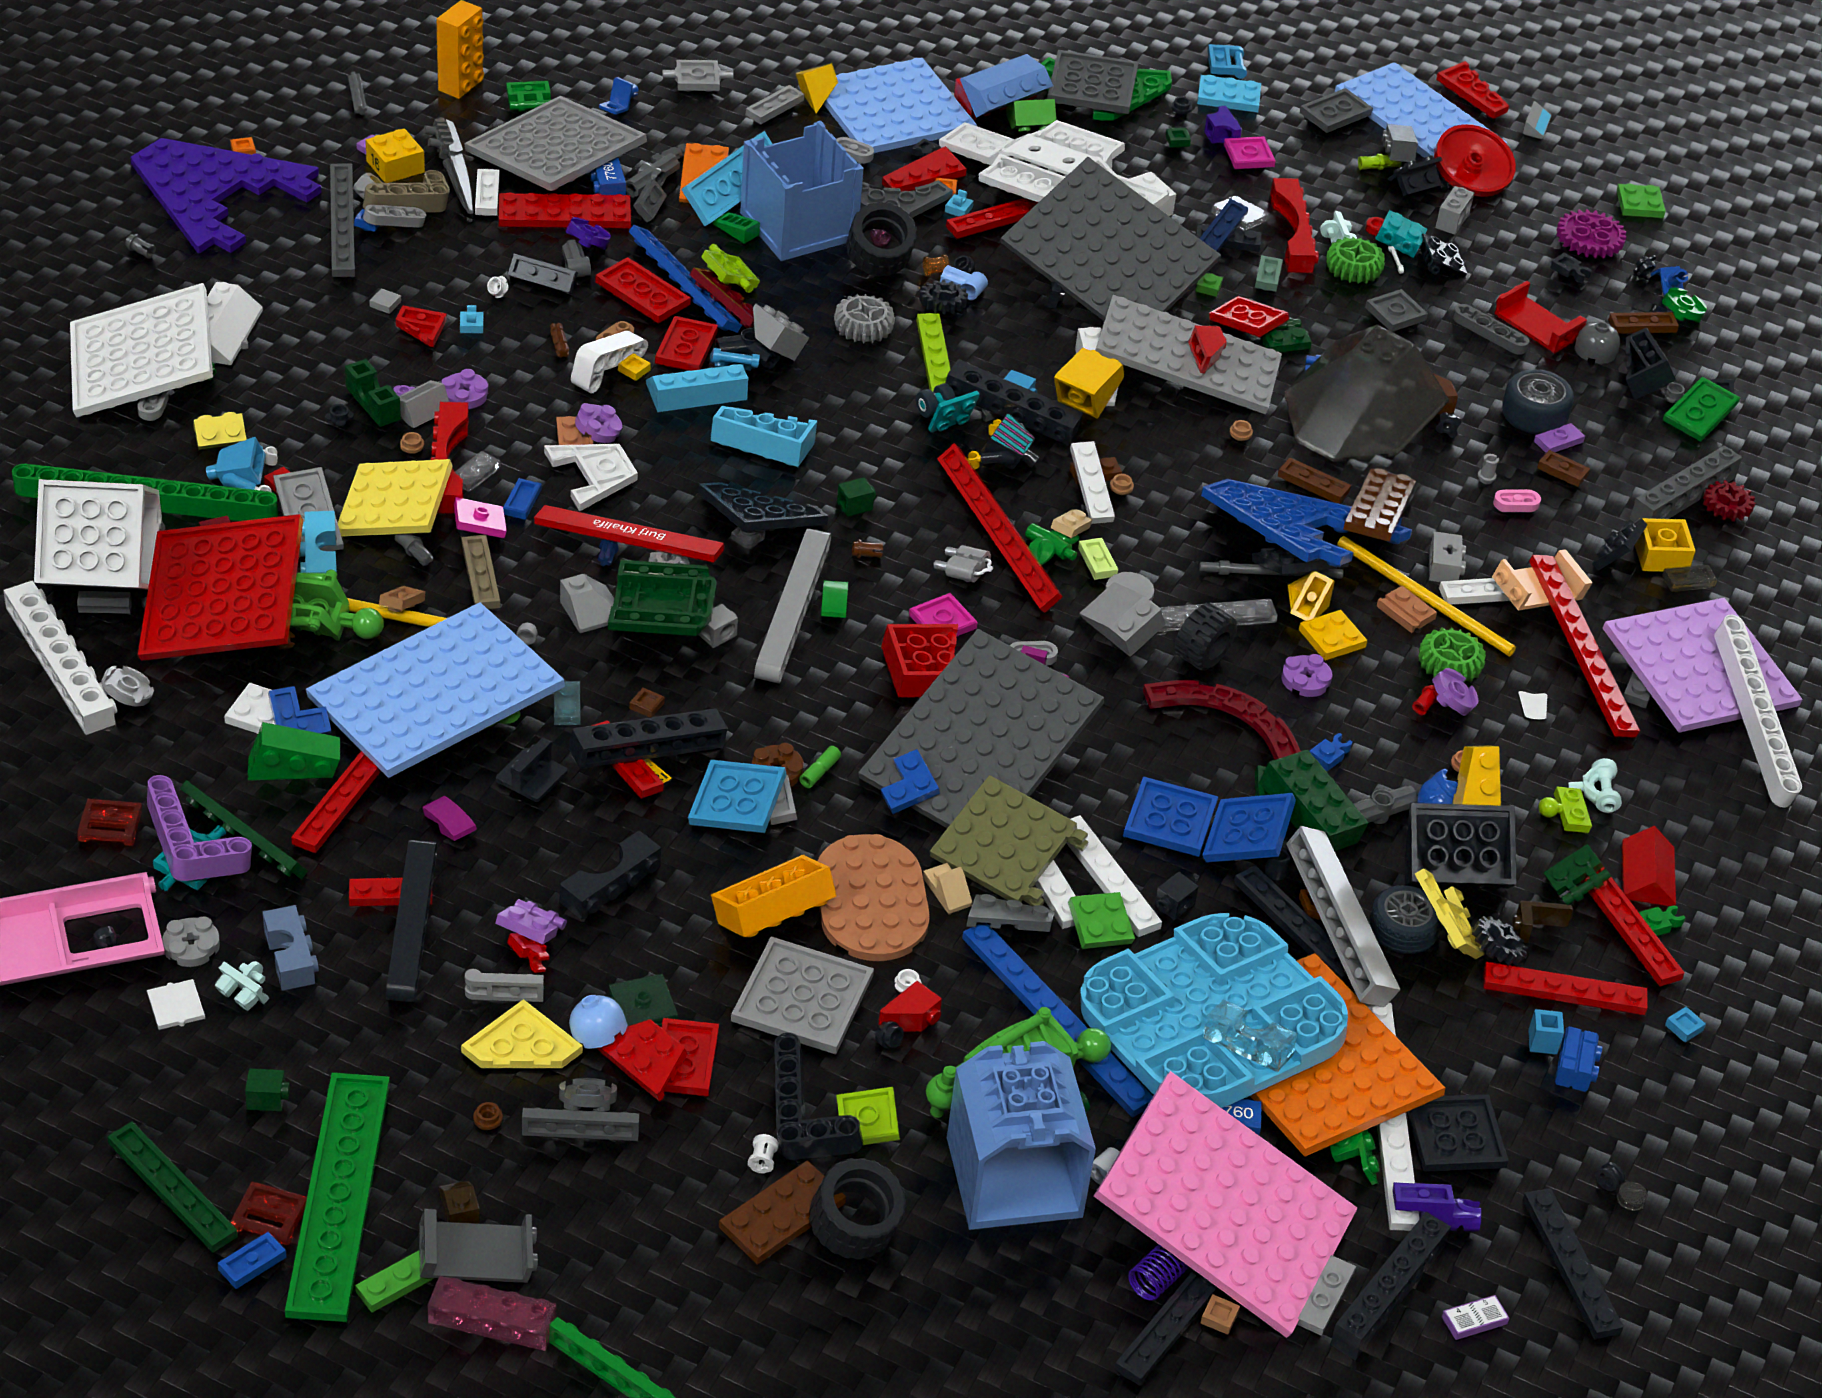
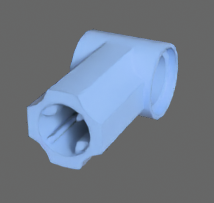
M949 265L944 268L940 282L942 280H945L946 283L953 281L956 285L960 284L961 288H966L968 300L976 299L988 285V280L982 273L974 272L969 274Z

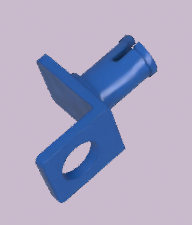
M614 78L610 101L599 104V108L613 114L628 111L631 97L638 95V93H635L639 91L638 87L621 78Z
M1680 266L1659 268L1650 273L1651 277L1660 276L1663 296H1665L1670 288L1684 289L1683 283L1688 280V276L1684 277L1688 274L1687 271L1680 269Z

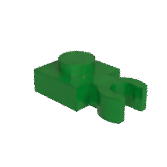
M1675 905L1669 906L1664 912L1659 907L1639 912L1656 936L1669 933L1671 927L1682 926L1685 920L1684 915L1674 916L1678 910V907Z

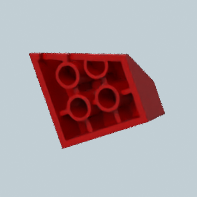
M887 624L881 647L898 697H921L955 657L958 624Z

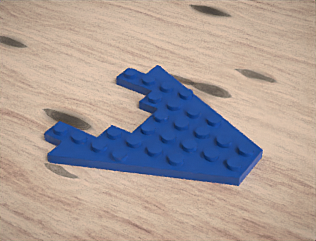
M1225 479L1204 486L1202 489V497L1237 518V521L1245 523L1264 535L1267 542L1278 544L1305 562L1323 559L1330 566L1340 567L1352 561V551L1323 541L1324 532L1316 529L1317 527L1328 525L1333 527L1336 532L1347 533L1348 531L1343 530L1352 506L1231 479ZM1400 518L1389 543L1399 544L1410 539L1412 529L1401 526L1402 518Z

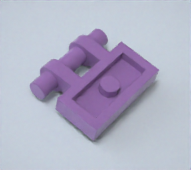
M518 899L514 906H510L498 913L495 924L538 943L545 944L556 936L558 928L561 930L565 928L567 920L559 917V914L552 910L547 912L538 908V905L534 902H525Z

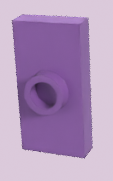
M1569 423L1555 430L1536 435L1534 442L1546 453L1548 450L1557 452L1583 443L1585 435L1572 423Z

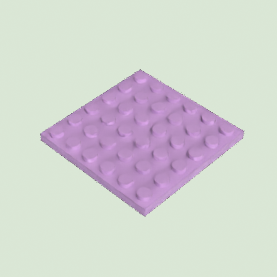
M1725 598L1605 621L1603 630L1678 732L1743 719L1714 637L1716 630L1727 615L1738 616ZM1746 626L1775 711L1800 706L1803 700Z

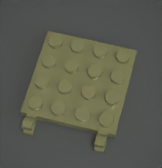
M989 775L932 847L930 857L943 864L948 863L952 869L961 867L966 877L1007 900H1017L1020 902L1023 900L1031 906H1042L1044 899L1041 897L1044 892L1033 886L1067 842L1083 852L1088 845V841L1085 840L1088 833L1077 829V823Z

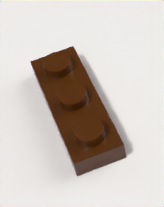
M1673 312L1610 313L1608 318L1610 325L1619 334L1636 333L1646 327L1650 333H1677L1679 327Z
M1289 458L1278 471V477L1335 503L1340 504L1350 493V484L1292 458Z

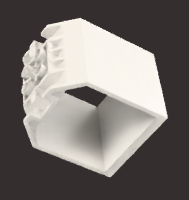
M39 479L34 583L53 586L148 590L157 531L161 529L162 522L159 490L143 484Z

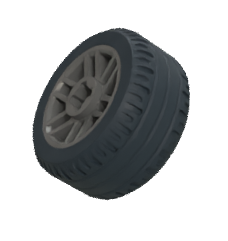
M1393 886L1380 892L1374 900L1369 918V925L1379 944L1390 951L1400 954H1418L1428 950L1437 940L1441 927L1436 911L1425 892L1412 886Z

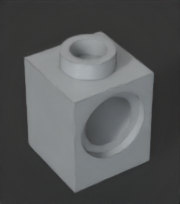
M721 604L713 608L711 622L698 635L714 648L737 636L738 617L733 611H730Z

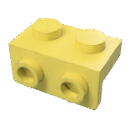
M227 412L218 417L203 415L194 420L193 427L196 433L198 450L230 446L247 440L242 413Z

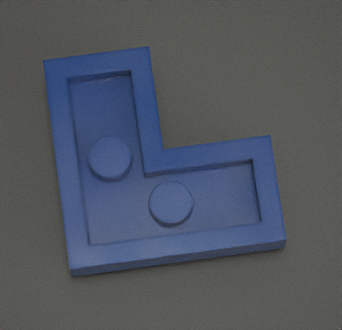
M295 686L270 690L268 692L275 725L321 734L331 733L326 706L300 711Z
M918 749L894 759V765L902 780L881 789V794L892 814L940 794L939 787Z

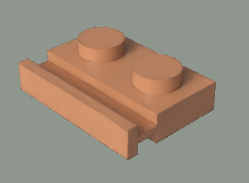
M556 417L558 445L593 444L592 435L587 432L583 435L577 429L575 424L576 417Z
M1400 586L1386 594L1383 599L1379 598L1377 602L1379 609L1411 633L1414 632L1415 628L1419 629L1436 619L1437 612L1404 586Z

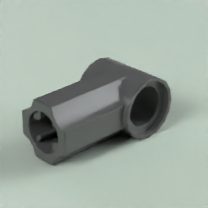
M568 240L565 245H562L565 268L578 272L577 278L591 276L590 260L588 256L585 257L581 244L575 240Z

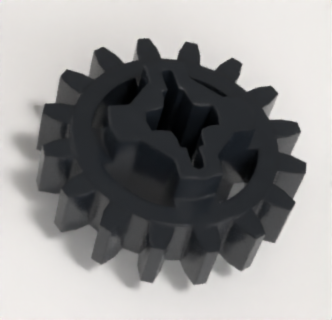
M935 280L933 284L927 282L926 286L921 287L919 301H921L922 306H926L927 310L932 309L934 313L942 311L943 314H946V312L954 314L955 310L961 312L962 308H966L968 293H966V288H961L960 284L956 285L953 281L946 283L945 280L941 282Z
M1482 916L1472 928V935L1476 937L1475 942L1482 945L1481 949L1486 951V955L1492 959L1496 957L1500 963L1505 961L1507 965L1513 963L1516 966L1527 954L1526 950L1528 948L1523 945L1525 941L1517 936L1518 933L1513 931L1514 928L1508 923L1502 924L1499 919L1496 921L1491 916L1488 919Z

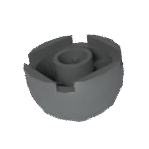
M1591 322L1579 331L1574 349L1581 358L1587 361L1588 358L1596 359L1595 363L1598 364L1614 361L1619 353L1620 337L1617 330L1606 322Z

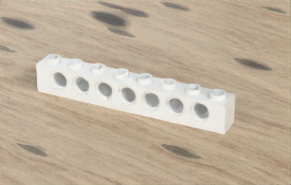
M33 581L5 589L4 597L7 611L85 735L115 725L114 714L117 713V707L112 698L108 699L102 682H97L92 666H87L83 652L76 649L73 636L67 635L63 621L56 618L53 605L47 604L44 591L38 589Z

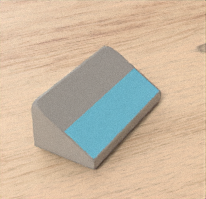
M1535 101L1527 117L1523 134L1543 139L1551 119V114Z

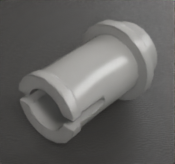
M1486 454L1484 456L1482 469L1478 472L1480 482L1491 484L1496 479L1495 471L1499 461L1496 455Z

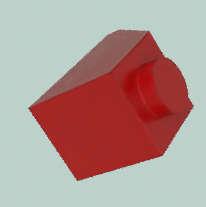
M1195 325L1188 343L1200 373H1205L1220 358L1223 349L1226 348V337L1223 335L1220 326Z
M916 981L880 1010L878 1025H881L882 1022L894 1021L905 1032H921L939 1020L942 998Z

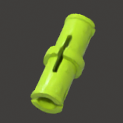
M1383 154L1368 157L1360 156L1358 158L1359 170H1383L1384 168H1400L1402 165V161H1392L1388 155Z

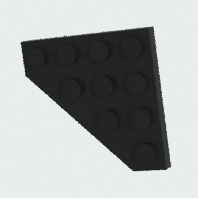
M721 482L699 484L698 493L717 508L719 512L723 513L729 521L746 533H753L755 530L775 531L778 528L793 530L803 526L815 528L817 525H827L828 515L814 505L807 504L805 508L802 505L793 504L794 500L775 496L772 500L769 497L761 496V492L742 488L740 492L737 489L729 488V484Z

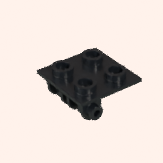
M1422 234L1424 242L1421 243L1420 251L1430 273L1438 274L1440 269L1446 266L1467 275L1464 262L1458 253L1459 250L1454 244L1442 242L1436 236Z

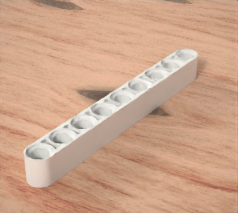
M1727 615L1716 630L1714 637L1770 798L1775 805L1788 807L1801 791L1802 784L1745 623L1736 615Z

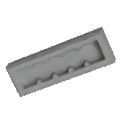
M1330 1256L1298 1317L1297 1325L1322 1336L1355 1273V1265L1335 1256Z

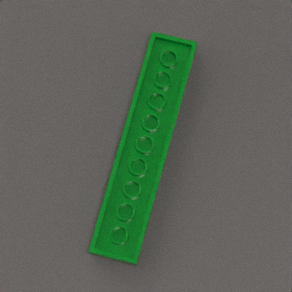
M345 1073L331 1074L285 1307V1318L347 1322L389 1092L390 1077Z

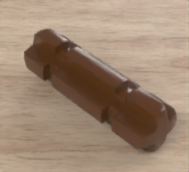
M559 322L557 324L552 323L550 325V333L557 356L560 358L563 356L568 357L569 347L563 326Z

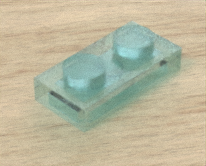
M564 681L565 687L554 692V725L580 724V681Z

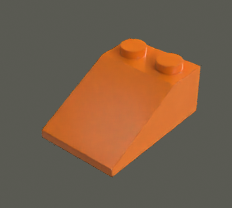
M686 143L679 202L690 203L681 189L729 156V147Z

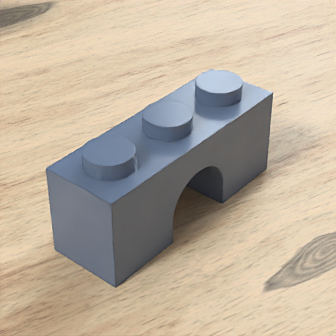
M296 905L263 911L264 932L269 949L286 948L285 950L274 952L276 973L281 990L315 984L314 972H318L319 967L316 955H310V952L313 951L310 935H304V932L307 931L304 915H298Z

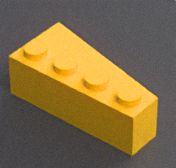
M1464 746L1457 778L1459 780L1457 791L1454 794L1452 804L1501 806L1499 746Z

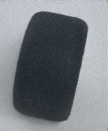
M1537 369L1519 372L1507 384L1502 402L1503 414L1512 426L1529 434L1538 435L1566 425L1569 420L1574 402L1573 390L1563 378L1552 372Z

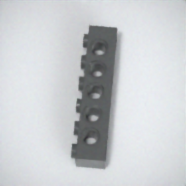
M1725 445L1637 497L1630 520L1635 522L1639 518L1669 519L1701 500L1709 484L1714 485L1715 481L1723 484L1724 480L1730 482L1735 479L1742 457Z

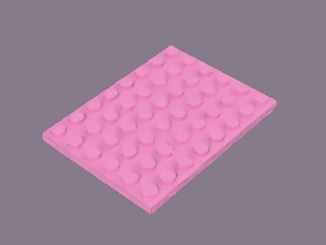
M1171 1071L1163 1079L1094 1194L1096 1199L1286 1338L1295 1329L1302 1309L1357 1210V1207Z

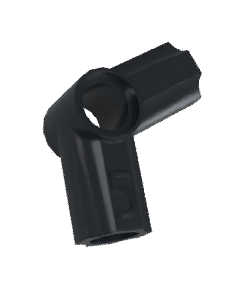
M754 328L744 329L741 335L715 339V348L721 349L723 352L750 356L752 354H759V363L768 370L774 368L780 360L779 353L770 350L755 338Z

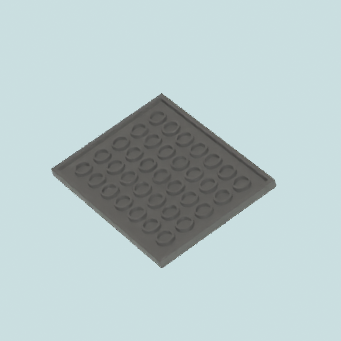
M1086 157L1001 237V243L1050 281L1060 285L1062 290L1103 321L1105 320L1113 295L1147 305L1161 312H1167L1221 258V254L1090 157Z
M977 629L858 772L859 778L880 790L902 780V777L894 765V759L918 749L939 787L940 794L910 807L948 828L989 775L1030 797L1104 704V697Z

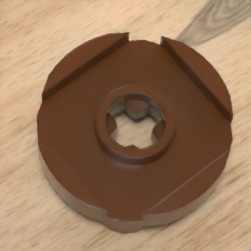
M789 743L770 745L754 751L752 764L780 765L785 767L790 787L794 786L798 782V778L803 774V759Z

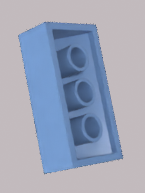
M1028 54L960 79L976 118L1009 106L1014 101H1022L1041 94L1053 87L1045 66Z

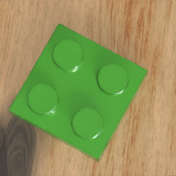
M1618 184L1617 195L1622 215L1664 218L1666 211L1660 187Z
M1120 892L1070 897L1068 905L1082 949L1133 943L1135 936Z

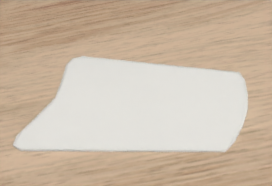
M1519 691L1525 717L1546 719L1547 694H1531Z

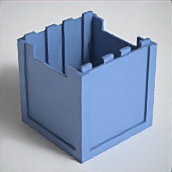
M817 121L814 125L804 127V136L768 146H764V138L756 140L752 138L744 141L740 213L744 217L760 222L759 236L780 261L845 244L854 216L860 211L863 167L826 130L822 121Z

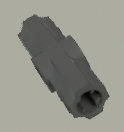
M669 153L653 164L644 163L639 168L638 174L626 181L627 194L632 198L639 196L647 182L653 179L661 187L666 177L680 169V162L674 154Z
M1404 786L1392 791L1379 789L1372 793L1371 798L1354 803V805L1368 822L1383 824L1388 821L1390 815L1410 809V803H1417L1416 790L1412 786Z

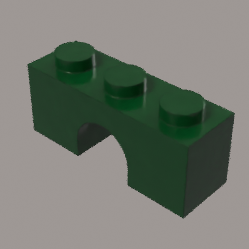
M367 359L345 366L347 390L379 427L401 420L400 397L389 385L379 386L377 371Z

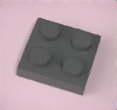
M1402 289L1366 301L1365 306L1391 332L1426 321L1428 315Z

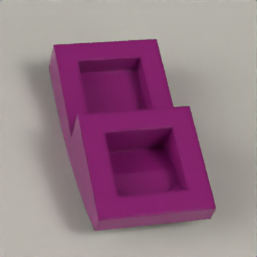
M446 796L422 807L424 816L438 823L440 832L454 841L477 830L470 817Z

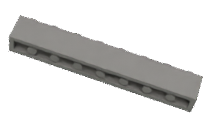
M1300 826L1286 845L1353 989L1361 1003L1386 1007L1400 991L1399 985L1326 833Z

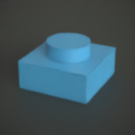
M1687 1007L1668 1017L1665 1024L1684 1042L1704 1031L1706 1025Z

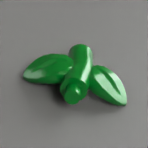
M1035 523L1027 528L1025 537L1032 541L1029 548L1041 565L1048 562L1054 554L1063 560L1068 558L1073 561L1076 558L1077 552L1072 550V544L1079 540L1078 535L1070 538L1055 530L1049 531Z

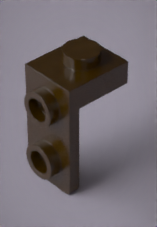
M1520 901L1517 913L1512 919L1513 931L1518 933L1517 936L1523 939L1524 943H1528L1533 924L1567 927L1573 912L1572 905Z

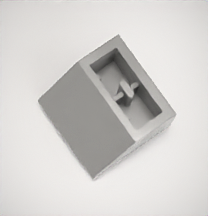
M755 304L753 307L755 338L770 350L795 361L809 339L808 336L802 333L804 328L795 322L791 323L787 315L774 310L768 305L762 307Z

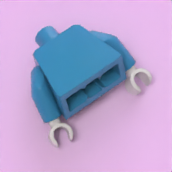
M256 437L240 441L219 451L217 464L206 467L207 477L209 480L219 478L225 487L272 492L271 488L267 485L256 487V485L261 483L264 463L271 466L277 464V450L272 446L264 450Z

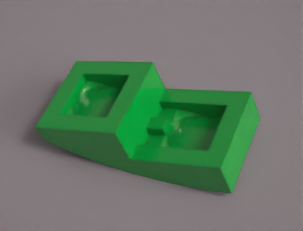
M824 580L821 616L846 618L848 582Z

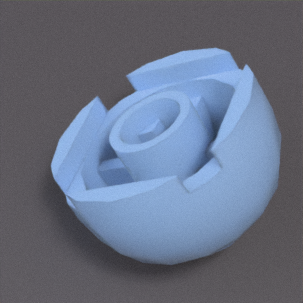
M600 995L584 997L572 1010L569 1020L573 1038L579 1043H583L584 1048L587 1049L600 1048L615 1041L614 1036L620 1031L623 1035L628 1026L620 1005L610 997Z

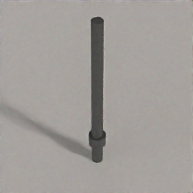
M1219 560L1218 563L1200 562L1199 571L1218 572V575L1241 573L1303 577L1312 572L1282 575L1260 565L1234 564ZM1343 569L1316 571L1328 578H1343Z

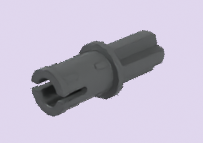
M411 533L395 535V541L404 547L409 556H414L422 565L426 566L429 562L433 561V556L423 546V542L420 539H415Z

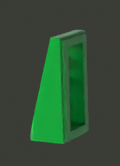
M730 212L713 221V225L744 244L757 237L760 233V222Z

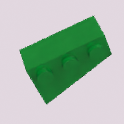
M262 722L248 758V780L333 778L340 761V737Z

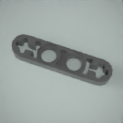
M1459 304L1455 307L1453 319L1458 324L1514 354H1524L1527 352L1529 338L1524 334L1467 304Z

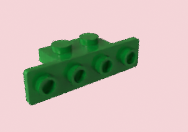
M1368 1129L1330 1145L1335 1162L1360 1155L1363 1171L1372 1185L1378 1183L1376 1173L1380 1172L1376 1157L1372 1155L1375 1143L1371 1133H1368Z

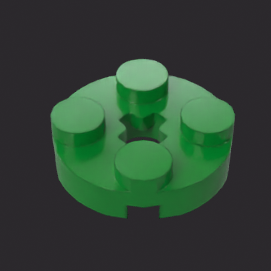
M1670 288L1665 294L1662 303L1673 311L1675 318L1681 321L1686 318L1700 322L1707 310L1705 303L1696 295L1692 298L1686 295L1688 291L1684 289Z

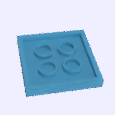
M710 760L688 816L689 824L765 833L787 775L785 767Z

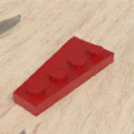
M1466 61L1438 72L1437 81L1470 102L1474 107L1486 113L1489 117L1494 119L1508 113L1509 105L1495 91L1489 90L1490 85L1486 81L1482 82L1478 78L1479 74L1475 70L1471 71Z
M944 146L883 176L882 185L886 188H900L901 192L915 190V187L935 182L936 178L955 179L966 176V168Z

